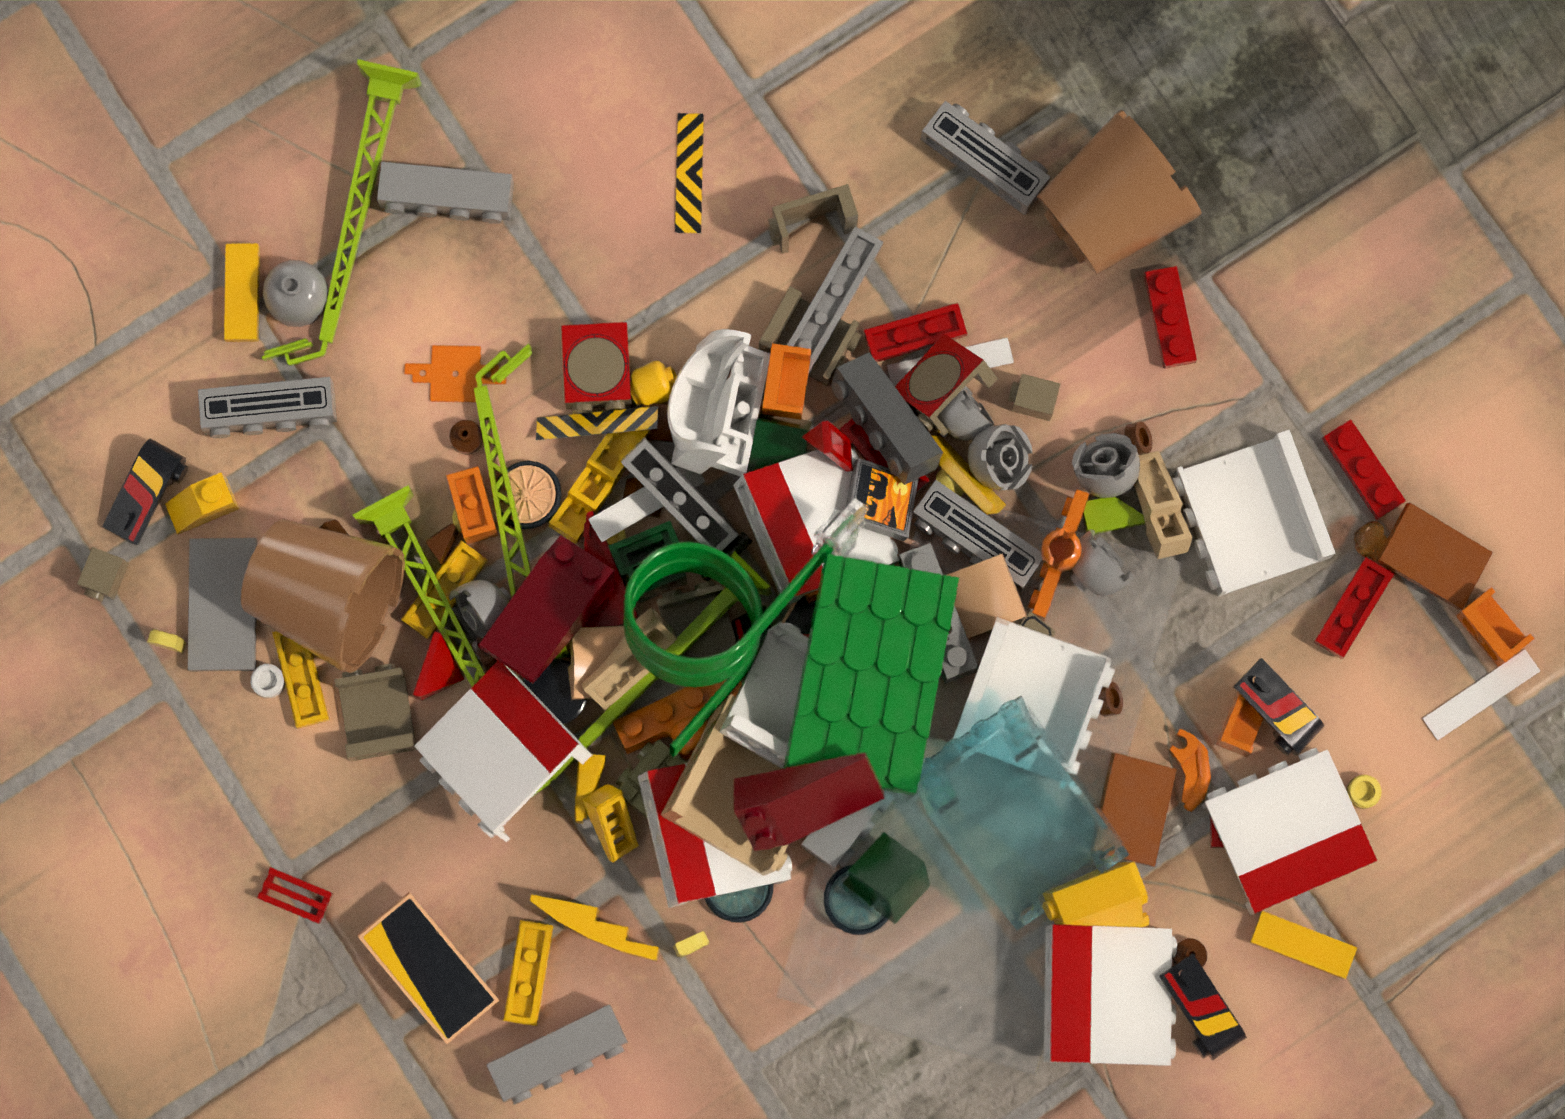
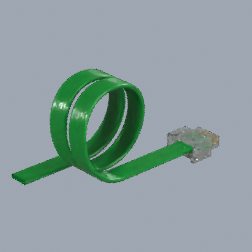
M855 498L842 513L835 509L813 535L817 538L816 544L811 550L813 557L764 613L759 592L743 567L724 552L705 544L678 542L663 546L647 556L633 572L624 596V633L629 649L637 661L658 678L679 686L704 687L726 680L670 744L669 754L672 757H675L745 677L759 651L762 632L824 563L825 556L833 554L847 557L856 547L858 532L866 524L863 520L865 513L868 511V507ZM675 573H696L707 576L728 588L744 606L752 627L735 645L720 654L704 658H688L667 652L650 641L638 627L633 616V610L641 595L657 580Z

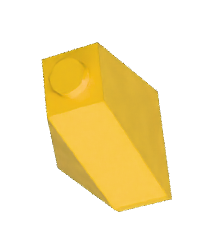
M1113 862L1042 893L1045 902H1043L1045 914L1050 921H1054V924L1145 927L1149 925V915L1146 912L1142 913L1143 904L1148 903V894L1135 862Z

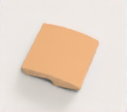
M1003 553L947 574L948 576L959 577L955 607L967 638L992 630L997 617L1013 622L1027 616Z
M624 626L580 628L569 641L572 664L568 667L572 700L593 699L583 690L581 684L608 658L625 636Z

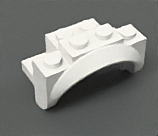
M728 329L713 331L696 346L695 352L682 367L671 390L667 411L668 424L675 444L671 461L672 465L698 474H702L710 467L740 477L747 472L770 360V353L748 346L751 334ZM730 370H731V375H730V377L727 379V376H728V374H729V372H730Z

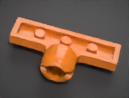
M1076 489L1074 498L1069 496L1066 498L1061 515L1066 517L1063 528L1056 527L1055 530L1046 535L1042 542L1041 555L1044 563L1039 577L1044 578L1041 590L1034 589L1028 608L1033 609V614L1044 622L1062 572L1072 569L1081 556L1082 546L1076 532L1088 502L1089 493Z
M726 680L710 686L683 688L615 720L613 725L626 753L630 754L644 747L648 742L653 743L664 737H670L674 741ZM741 681L732 690L731 695L737 696L742 686ZM708 719L680 750L679 754L682 758L690 759L708 724Z

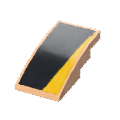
M410 892L357 935L446 1044L499 1001L497 996Z

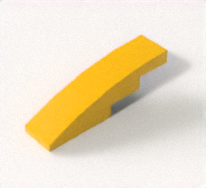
M650 429L606 434L587 461L585 469L568 491L567 498L550 520L549 527L577 544L584 534L586 513L594 511L597 515L627 469L621 463V459L648 435Z
M531 894V903L560 924L587 939L624 954L657 962L659 947L627 941L629 928L597 921L598 907Z

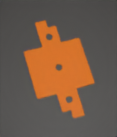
M433 345L431 364L405 363L404 373L412 375L413 383H431V402H476L474 388L477 387L475 375L485 365H481L480 346ZM496 365L489 371L491 376L499 370V366ZM424 370L426 375L421 376L420 371ZM454 371H458L459 375L457 377L453 376ZM484 376L482 377V383L505 385L507 377L500 383L497 381L493 383L491 377Z

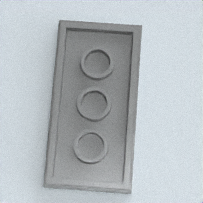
M256 538L189 539V672L254 671L256 669L257 619L246 613L241 605L242 584L250 557L257 547Z

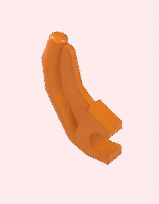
M1179 729L1176 736L1183 738L1186 746L1184 749H1178L1172 745L1169 752L1181 766L1185 775L1181 801L1184 803V809L1192 812L1205 799L1211 781L1207 748L1195 735Z

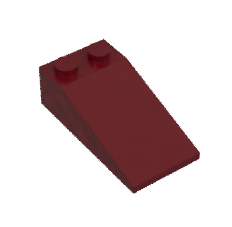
M560 535L539 559L479 643V648L533 684L613 591L615 570Z
M866 752L734 778V813L754 851L769 850L774 847L788 845L885 799L884 791Z

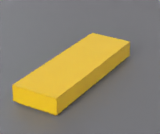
M258 243L225 244V342H259L260 246Z
M933 435L932 438L943 451L938 465L985 514L999 513L1006 504L992 489L984 487L973 477L969 465L941 435Z
M462 540L435 574L451 608L456 604L455 598L449 599L451 591L464 583L474 581L488 562L485 557ZM430 580L426 596L442 601L432 580ZM420 596L416 598L401 618L404 623L427 640L438 628ZM430 603L441 622L445 607Z
M272 632L296 728L300 729L330 721L313 653L279 632Z
M1265 911L1260 912L1249 942L1341 979L1347 978L1357 950L1355 946Z
M520 920L503 1021L537 1026L553 925Z

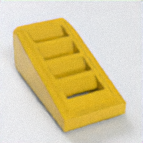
M592 754L584 764L578 761L574 820L577 824H584V821L587 819L588 814L583 798L597 790L606 764V755Z
M606 784L583 798L586 812L610 862H615L639 846L621 790ZM612 812L614 813L613 815H611V816H609L608 818H606V816L609 815L610 813H612ZM619 824L617 828L610 832V829ZM624 835L625 838L614 845L613 841Z

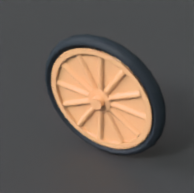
M521 461L509 466L507 471L521 529H534L544 525L551 520L560 506L562 494L557 476L549 467L535 461ZM504 484L499 492L508 498ZM500 500L503 515L509 505ZM511 515V517L506 523L508 525L515 527L513 517Z

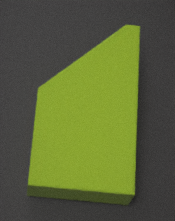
M1117 497L1090 500L1087 502L1083 513L1086 532L1092 529L1095 531L1094 535L1145 524L1143 514Z

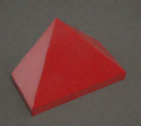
M822 421L802 436L803 439L846 472L853 471L851 440L832 423Z
M434 632L413 693V696L421 701L464 680L441 633Z

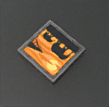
M858 458L853 464L843 521L849 514L854 515L861 507L864 513L858 527L905 541L909 537L918 479L904 485L898 476L891 473L889 468Z

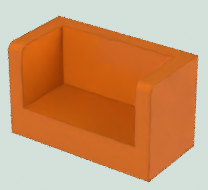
M772 343L762 414L802 420L811 349Z
M479 467L446 475L466 544L499 536Z
M1491 587L1459 612L1456 617L1499 667L1535 638L1531 633L1525 637L1494 600L1492 595L1495 593V590Z
M1238 692L1216 745L1248 757L1253 751V743L1263 718Z

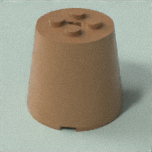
M1123 110L1118 111L1036 196L1046 211L1043 216L1050 224L1049 226L1060 240L1063 239L1068 246V250L1079 264L1085 262L1095 274H1099L1193 221L1202 214L1188 188L1184 185L1180 189L1172 179L1171 175L1176 171L1141 127L1130 116L1126 117L1127 115Z
M282 519L275 522L267 530L250 557L241 589V605L246 613L341 671L352 673L368 660L388 627L382 623L389 606L396 608L405 571L404 554L402 550L392 545Z

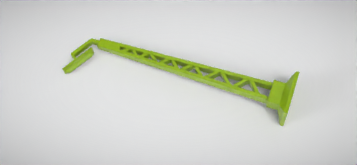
M357 59L361 75L369 80L366 93L369 100L319 341H322L321 350L290 360V353L313 346L311 342H308V339L304 338L265 350L264 356H262L264 361L285 355L287 364L294 366L325 356L328 343L333 344L396 104L400 105L403 89L420 88L422 83L417 72ZM375 100L389 102L385 122L381 120L374 110ZM373 117L382 131L368 137ZM379 141L375 160L373 161L366 147ZM365 156L372 170L359 177L363 157ZM369 180L364 198L357 187ZM355 195H357L362 206L352 211ZM360 215L355 231L350 221ZM349 228L354 239L346 242ZM351 248L349 259L347 260L343 252ZM343 260L346 269L340 271L341 262ZM343 278L342 285L340 287L337 281ZM337 289L339 295L334 298L335 290Z
M527 344L513 358L505 351H501L476 373L477 387L474 388L511 599L517 592L513 570L527 578L531 572V567L487 385L483 386L482 377L506 358L508 362L491 376L493 383L496 381L498 383L502 382L532 355L530 344ZM491 430L493 432L494 439L489 436ZM490 443L495 446L492 452L490 449ZM497 456L501 467L493 462ZM494 470L502 475L497 482ZM504 484L508 498L499 492ZM500 500L509 505L503 515ZM511 515L516 531L505 525ZM506 533L517 539L510 551ZM519 549L525 570L511 562ZM566 646L555 659L571 656Z
M407 485L353 514V516L360 525L375 524L382 538L386 537L389 544L397 549L398 547L390 534L405 526L409 534L402 550L405 559V571L470 685L473 687L479 681L480 676L482 677L485 673L409 525L412 521L404 507L414 495L410 486ZM412 542L423 564L406 560ZM409 567L427 571L422 589ZM430 579L442 601L426 596ZM430 603L445 607L441 622ZM449 615L458 633L445 629ZM449 636L462 640L458 652ZM465 647L472 661L462 660ZM466 666L476 668L474 680Z
M734 551L732 559L739 563L748 573L759 594L771 595V587ZM725 587L665 651L682 656L739 599ZM649 672L613 703L578 739L587 749L658 677ZM572 756L534 795L547 787L552 780H555L576 759Z

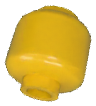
M653 361L632 371L630 388L631 396L637 405H650L668 402L677 378L673 367L669 366L666 368L661 361Z

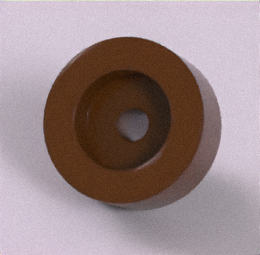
M461 420L454 424L450 430V442L457 452L469 455L477 452L482 446L481 428L475 422Z
M1142 421L1128 424L1125 427L1124 435L1130 438L1131 444L1136 446L1138 455L1150 453L1153 442L1148 426Z
M1111 682L1109 688L1102 686L1098 699L1103 700L1100 714L1103 717L1120 714L1123 709V696L1119 686L1115 682Z
M1184 939L1177 944L1176 956L1172 957L1174 964H1177L1189 956L1191 952L1203 967L1207 961V950L1196 939Z

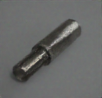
M742 531L722 552L732 558L734 551L740 555L753 541ZM706 577L704 580L710 581L711 578Z

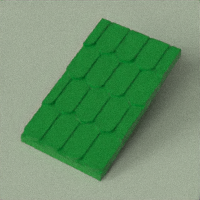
M833 554L825 556L783 769L866 752L883 791L907 795L916 794L921 777L926 743L930 733L948 632L952 622L959 577Z

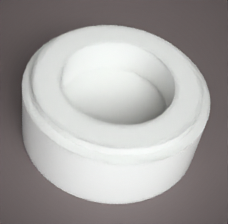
M260 665L251 675L252 689L263 698H274L284 689L285 682L282 671L275 665Z

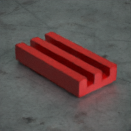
M270 867L268 876L262 885L263 888L257 898L320 924L333 893ZM275 877H278L324 898L320 903L277 885L273 881ZM270 889L315 907L318 909L316 915L268 896Z

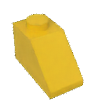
M222 472L191 484L165 503L178 535L239 510L229 482Z

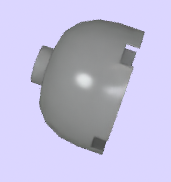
M289 260L279 263L269 272L263 287V299L268 312L282 324L291 327H302L314 323L325 309L329 293L326 279L315 266L301 260Z
M967 386L937 416L948 430L945 436L950 434L955 439L962 441L973 440L979 432L994 425L990 414L981 402L978 404L972 397L973 393Z
M1007 424L987 427L973 438L969 446V469L973 477L984 487L999 491L1018 489L1026 482L1031 473L1032 464L1028 465V454H1033L1032 446L1027 435L1020 427Z
M1116 433L1101 434L1095 436L1096 442L1088 446L1086 442L1081 444L1073 454L1072 465L1082 488L1093 496L1112 498L1124 494L1133 487L1139 476L1140 458L1137 448L1131 444L1130 438Z
M1090 529L1080 538L1082 546L1081 556L1077 564L1072 568L1074 574L1070 578L1082 592L1089 589L1094 594L1101 596L1117 593L1133 581L1134 577L1130 571L1126 575L1120 569L1125 564L1123 560L1101 536L1096 540L1093 539L1095 531Z
M474 580L464 583L452 590L449 595V599L455 598L457 606L452 608L462 629L472 640L477 637L484 638L511 600V596L505 588H498L495 584L486 580Z

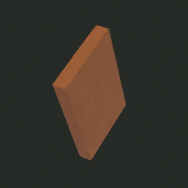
M1406 503L1376 561L1457 610H1463L1493 552L1414 504Z
M1111 753L1089 851L1155 867L1177 769L1119 753Z

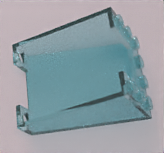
M1022 696L1005 702L992 716L979 720L971 727L970 731L959 738L948 741L941 751L923 760L917 790L927 816L1017 931L1045 912L1038 896L1092 859L1102 874L1129 855L1121 837ZM1116 849L1112 856L1103 859L1107 853ZM1032 906L1029 912L1020 916L1023 910Z

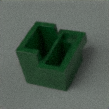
M761 411L756 422L746 473L812 452L813 450L807 449L808 442L802 438L811 430L812 421L764 415Z
M667 521L611 544L609 549L621 578L627 576L630 579L633 572L647 556L663 546L678 543L679 540L671 521ZM675 573L657 580L641 595L638 603L688 584L686 573Z
M885 832L848 870L849 876L842 883L845 891L868 908L874 904L875 910L894 924L901 919L930 887L925 862Z

